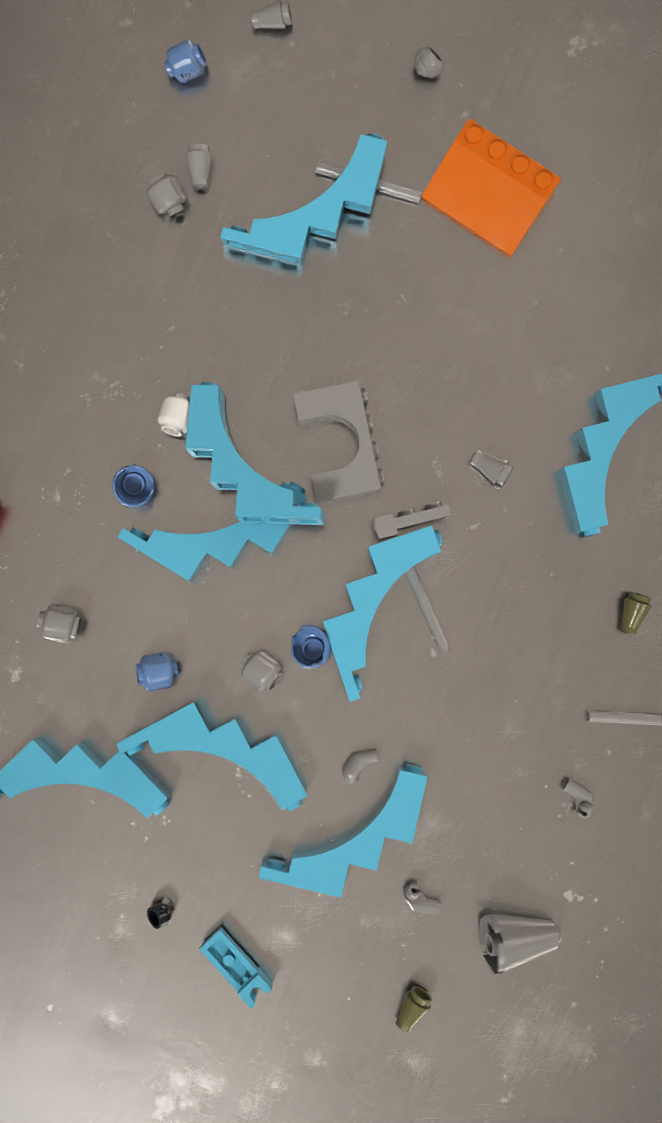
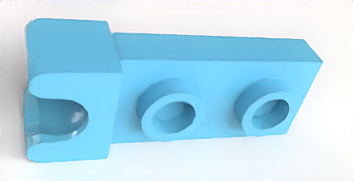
M222 927L200 946L199 950L238 992V996L248 1007L253 1008L255 1006L256 994L253 992V988L258 987L265 993L271 991L273 984L270 978L252 962Z

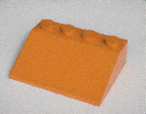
M469 118L423 192L421 199L511 257L555 192L562 178Z

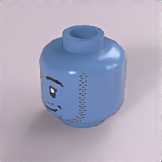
M185 40L167 50V61L164 62V65L171 78L176 77L179 82L186 83L204 73V66L207 65V61L198 43L194 44L191 40Z
M163 652L142 656L140 663L136 664L138 685L143 686L147 691L170 688L173 684V678L178 677L176 661H170L169 656Z

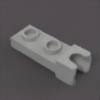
M440 501L425 505L426 510L415 513L414 508L400 511L397 518H394L393 513L375 517L372 522L377 541L397 536L398 530L449 518L452 515L449 504L442 506Z

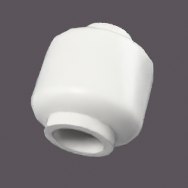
M177 393L176 396H168L163 400L158 414V423L165 433L177 437L187 433L189 396Z

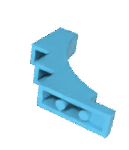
M369 133L367 136L360 134L357 147L345 170L321 196L309 204L284 215L253 219L250 234L247 233L246 229L239 226H231V229L223 227L220 237L223 244L302 265L310 233L336 239L344 208L371 214L388 141L383 140V137L377 134Z
M662 374L602 388L594 394L601 423L584 427L576 432L584 462L565 466L558 470L575 534L584 532L585 537L601 533L600 527L608 525L605 508V485L613 453L619 441L634 421L650 407L661 401Z
M212 382L191 385L185 449L192 457L212 458L210 483L217 490H237L236 518L241 523L324 525L325 513L321 507L309 502L301 503V506H298V498L294 491L265 479L241 458L229 434L225 415V394L219 385Z
M292 481L289 485L285 482L280 485L283 488L294 491L298 498V506L307 501V496L303 494L305 489ZM238 522L220 530L200 534H176L154 530L148 541H145L146 534L133 527L131 531L122 528L117 537L182 578L192 582L209 554L231 568L234 567L249 541L274 554L292 524Z
M432 525L369 546L367 549L376 574L345 584L354 611L323 621L350 702L360 699L359 692L363 691L359 675L353 676L352 671L366 667L367 637L375 612L384 595L411 567L441 552L440 547L443 546L440 532L438 530L434 531Z
M194 702L116 743L120 753L123 754L127 751L129 756L144 749L145 747L142 743L148 741L154 754L187 750L214 754L228 759L252 774L266 788L277 806L282 810L286 808L288 811L296 809L303 804L301 799L307 797L276 735H271L249 747L235 719H231L209 731Z
M41 737L35 738L0 770V797L3 795V792L8 798H12L22 792L54 784L85 785L101 789L125 800L148 818L152 813L158 816L169 805L166 800L171 795L164 785L134 754L129 756L127 751L123 754L118 751L104 764L83 741L75 745L61 759Z
M406 764L405 768L398 766L394 782L386 798L372 817L349 836L325 847L293 852L290 867L284 866L285 863L278 859H268V862L262 860L258 878L341 898L349 864L377 871L385 837L413 843L428 776L425 772H422V767L412 764Z

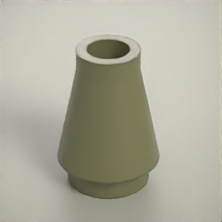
M630 591L628 597L624 599L620 629L636 634L652 607L650 605L652 598Z
M413 986L411 990L406 991L399 1016L395 1022L400 1030L409 1033L413 1026L431 1008L432 998L425 990Z

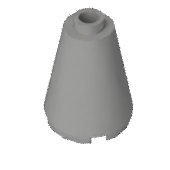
M496 914L484 915L485 917L480 919V945H486L488 954L483 955L492 974L504 973L554 951L562 941L561 930L552 920Z

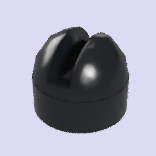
M164 903L155 904L147 910L148 920L155 929L165 926L172 916L171 908Z

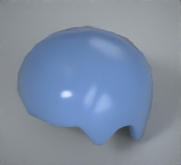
M135 464L122 467L117 471L112 480L113 495L121 504L128 507H139L146 504L154 492L155 485L152 475L146 468Z
M304 625L301 626V630L292 636V656L294 661L303 668H318L324 665L330 658L332 648L327 633L321 628Z

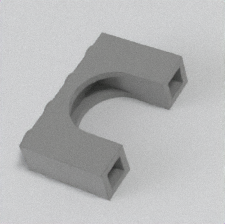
M359 381L294 393L293 397L299 426L325 420H338L347 424L354 431L359 444L356 457L347 466L337 470L310 475L315 504L320 505L380 492L381 485L385 484L382 468L377 469L375 458L379 457L377 442H371L369 431L374 430L371 415L365 414L364 404H368L366 390L365 388H360Z

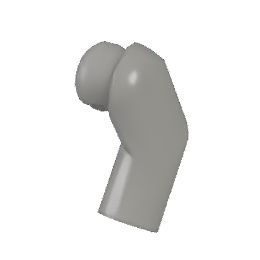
M376 750L354 753L349 757L342 770V775L347 783H356L359 780L358 775L364 766L378 764Z
M568 777L562 789L574 796L577 814L580 818L587 819L591 817L594 811L592 792Z
M410 884L405 888V900L414 912L440 915V900L426 899L417 884Z

